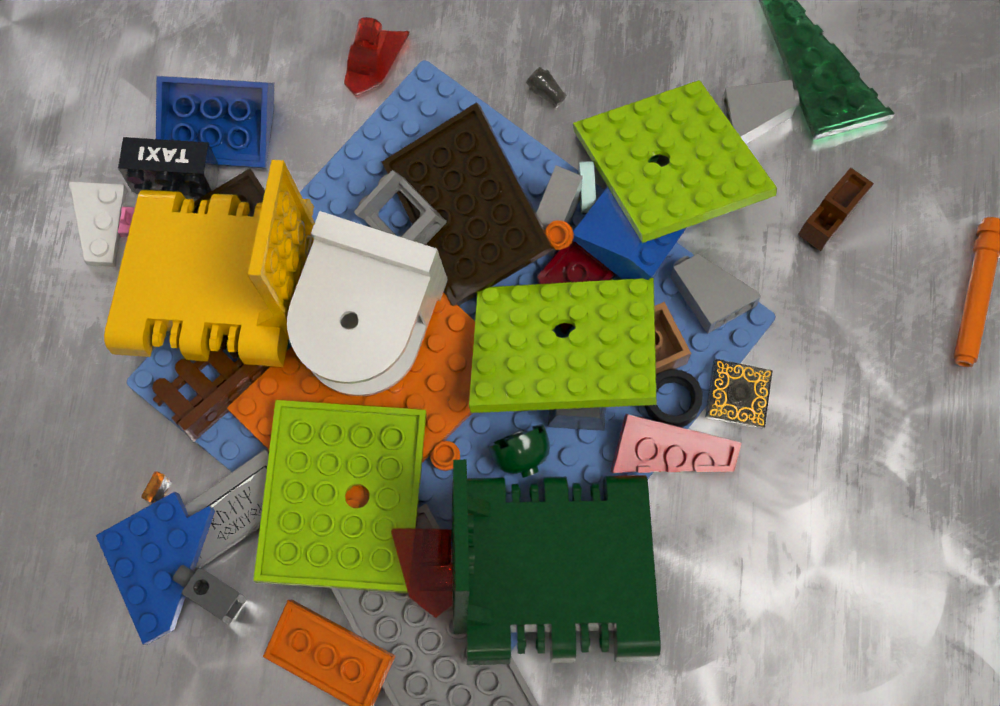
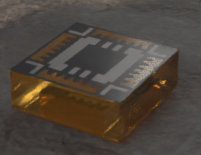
M158 471L154 472L141 498L150 505L164 498L172 481L166 475Z

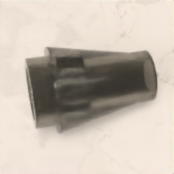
M539 67L526 81L531 92L550 102L555 107H558L567 97L548 69L544 70L542 67Z

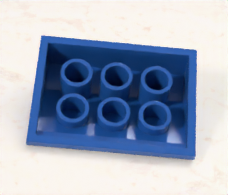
M157 76L156 139L208 142L218 165L265 168L267 166L274 112L275 83Z
M607 186L574 229L573 241L621 279L643 278L649 280L686 228L642 243Z

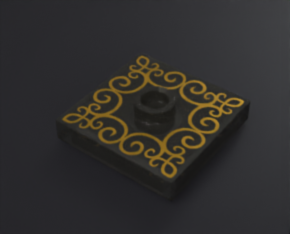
M720 359L713 360L705 418L759 429L765 428L773 370Z

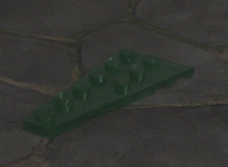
M759 0L789 79L792 80L793 89L799 93V104L814 140L893 118L895 113L889 106L885 107L877 98V92L864 83L859 77L860 73L834 43H830L823 35L824 31L818 24H813L805 14L806 10L797 0Z

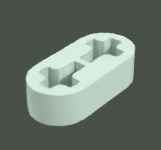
M593 161L579 162L578 174L583 176L580 196L581 214L587 213L596 202Z

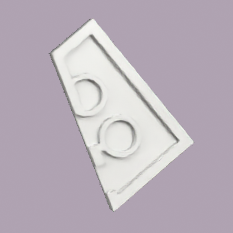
M69 182L84 262L89 266L115 267L120 240L118 228L122 206L125 207L126 186L124 184Z

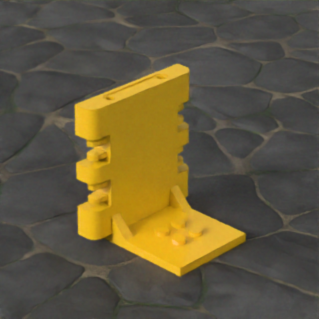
M271 160L263 203H257L253 217L248 216L250 210L248 202H241L237 195L213 194L210 200L201 201L198 213H193V199H185L181 192L141 190L139 192L104 332L105 346L112 354L150 357L153 346H162L166 332L171 331L169 339L171 348H180V352L186 360L208 361L210 351H218L221 347L223 335H228V352H237L238 350L239 358L244 364L283 367L289 340L287 330L288 309L314 241L311 232L315 224L312 218L314 206L310 199L302 198L284 160Z

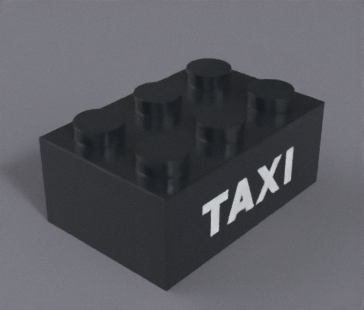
M123 137L118 169L131 191L135 194H139L141 190L178 191L185 196L199 199L217 188L219 165L208 142Z

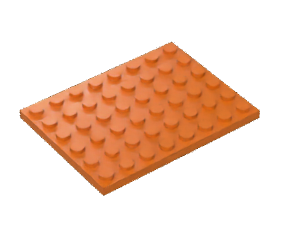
M443 292L441 300L436 302L413 366L405 377L393 387L369 396H351L339 393L323 384L301 362L291 347L286 351L283 367L270 366L227 409L268 450L270 449L275 400L423 409L427 412L423 463L430 456V452L441 441H445L472 414L469 408L475 321L458 305L452 306L447 295ZM360 485L353 486L346 493V502L353 508H361L369 500V491Z

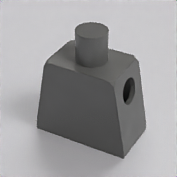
M606 407L549 410L548 427L604 431Z
M183 564L176 571L172 579L184 587L181 594L228 625H230L247 600L238 591L201 567L194 572ZM208 585V591L203 595L200 594L202 587Z

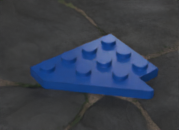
M177 492L169 494L96 535L143 645H148L175 630L186 596L181 594L184 587L173 581V576L183 564L195 571L215 513L214 508L208 506L189 516L180 494Z

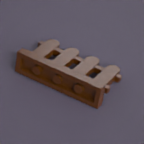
M222 341L218 351H210L208 361L192 363L186 359L179 360L175 365V370L179 376L172 383L165 378H159L153 383L152 389L157 395L153 400L158 406L165 403L175 414L172 420L181 427L194 443L229 412L227 407L270 366L244 364L240 358L234 363L223 352L226 346ZM208 364L220 374L213 382L201 372ZM186 383L198 394L190 402L178 391Z

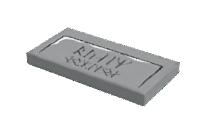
M267 449L257 454L185 505L189 516L208 506L213 507L215 510L196 568L204 567L260 527L269 457Z

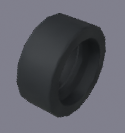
M669 369L656 375V392L664 384L678 383L689 391L691 404L686 412L677 416L662 412L658 405H645L647 413L655 421L679 427L687 426L696 418L702 405L703 392L700 384L691 374L683 370Z

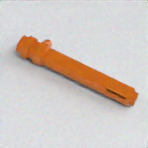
M995 217L982 219V223L977 228L976 236L978 239L975 240L973 247L975 257L954 352L955 363L962 367H973V364L978 360L998 258H1000V219Z

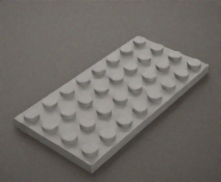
M427 504L418 508L411 594L331 588L353 632L396 655L382 686L392 706H539L512 657L510 664L467 665L466 634H454L452 549Z

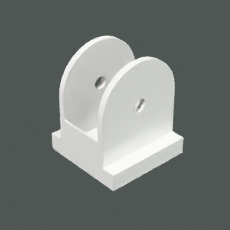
M319 211L311 232L314 241L288 309L287 330L289 340L301 362L327 387L351 396L378 394L397 384L413 366L436 302L441 300L448 279L436 248Z

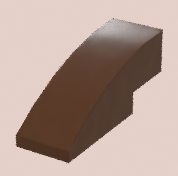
M850 168L807 219L798 236L822 251L874 183L853 168Z

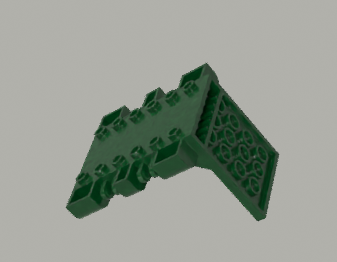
M467 459L453 460L451 511L454 634H466L467 665L510 664L511 633H516L517 653L525 654L527 648L525 632H536L535 646L538 654L545 653V632H549L550 663L575 662L576 631H580L582 653L589 652V631H599V647L602 652H609V631L613 630L615 662L657 661L659 659L661 640L649 488L646 475L605 476L603 480L604 501H600L599 483H591V501H581V486L579 483H572V501H569L567 477L563 476L543 477V502H539L538 484H530L529 497L531 502H520V487L518 484H511L512 502H506L505 477L467 478Z

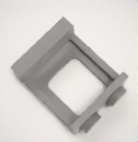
M392 170L379 180L378 186L369 195L361 199L354 213L364 219L371 228L396 235L381 220L379 211L395 193L402 192L420 211V217L400 237L426 245L447 221L404 177Z

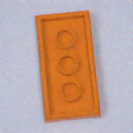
M287 600L263 655L269 661L349 706H374L396 656L294 600Z

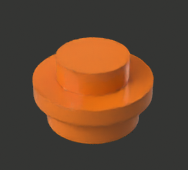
M553 221L545 229L546 235L556 250L567 248L573 241V229L565 221Z
M441 441L430 452V459L435 468L441 471H449L453 469V460H460V451L453 442Z

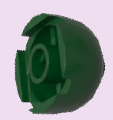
M544 424L533 426V430L529 432L524 430L518 431L495 441L494 444L488 445L495 464L508 474L521 473L522 478L538 473L539 469L537 466L546 461L550 451V442Z

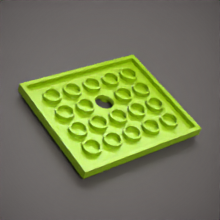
M700 80L573 123L576 136L590 159L594 162L595 167L642 243L776 196V185ZM655 155H664L670 159V162L666 166L660 167L659 164L649 163L648 160Z
M640 278L488 287L477 292L469 397L471 413L657 405L654 278L649 280ZM561 323H569L576 328L566 338H559L553 332V329Z
M275 400L253 581L255 583L411 594L426 410ZM360 485L369 491V500L361 508H353L346 502V493L353 486Z

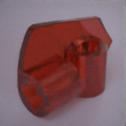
M363 17L359 19L353 45L351 44L344 80L345 86L355 96L382 84L406 42L409 31L382 30V24L374 18Z
M392 529L391 533L409 597L433 617L437 618L452 606V530Z

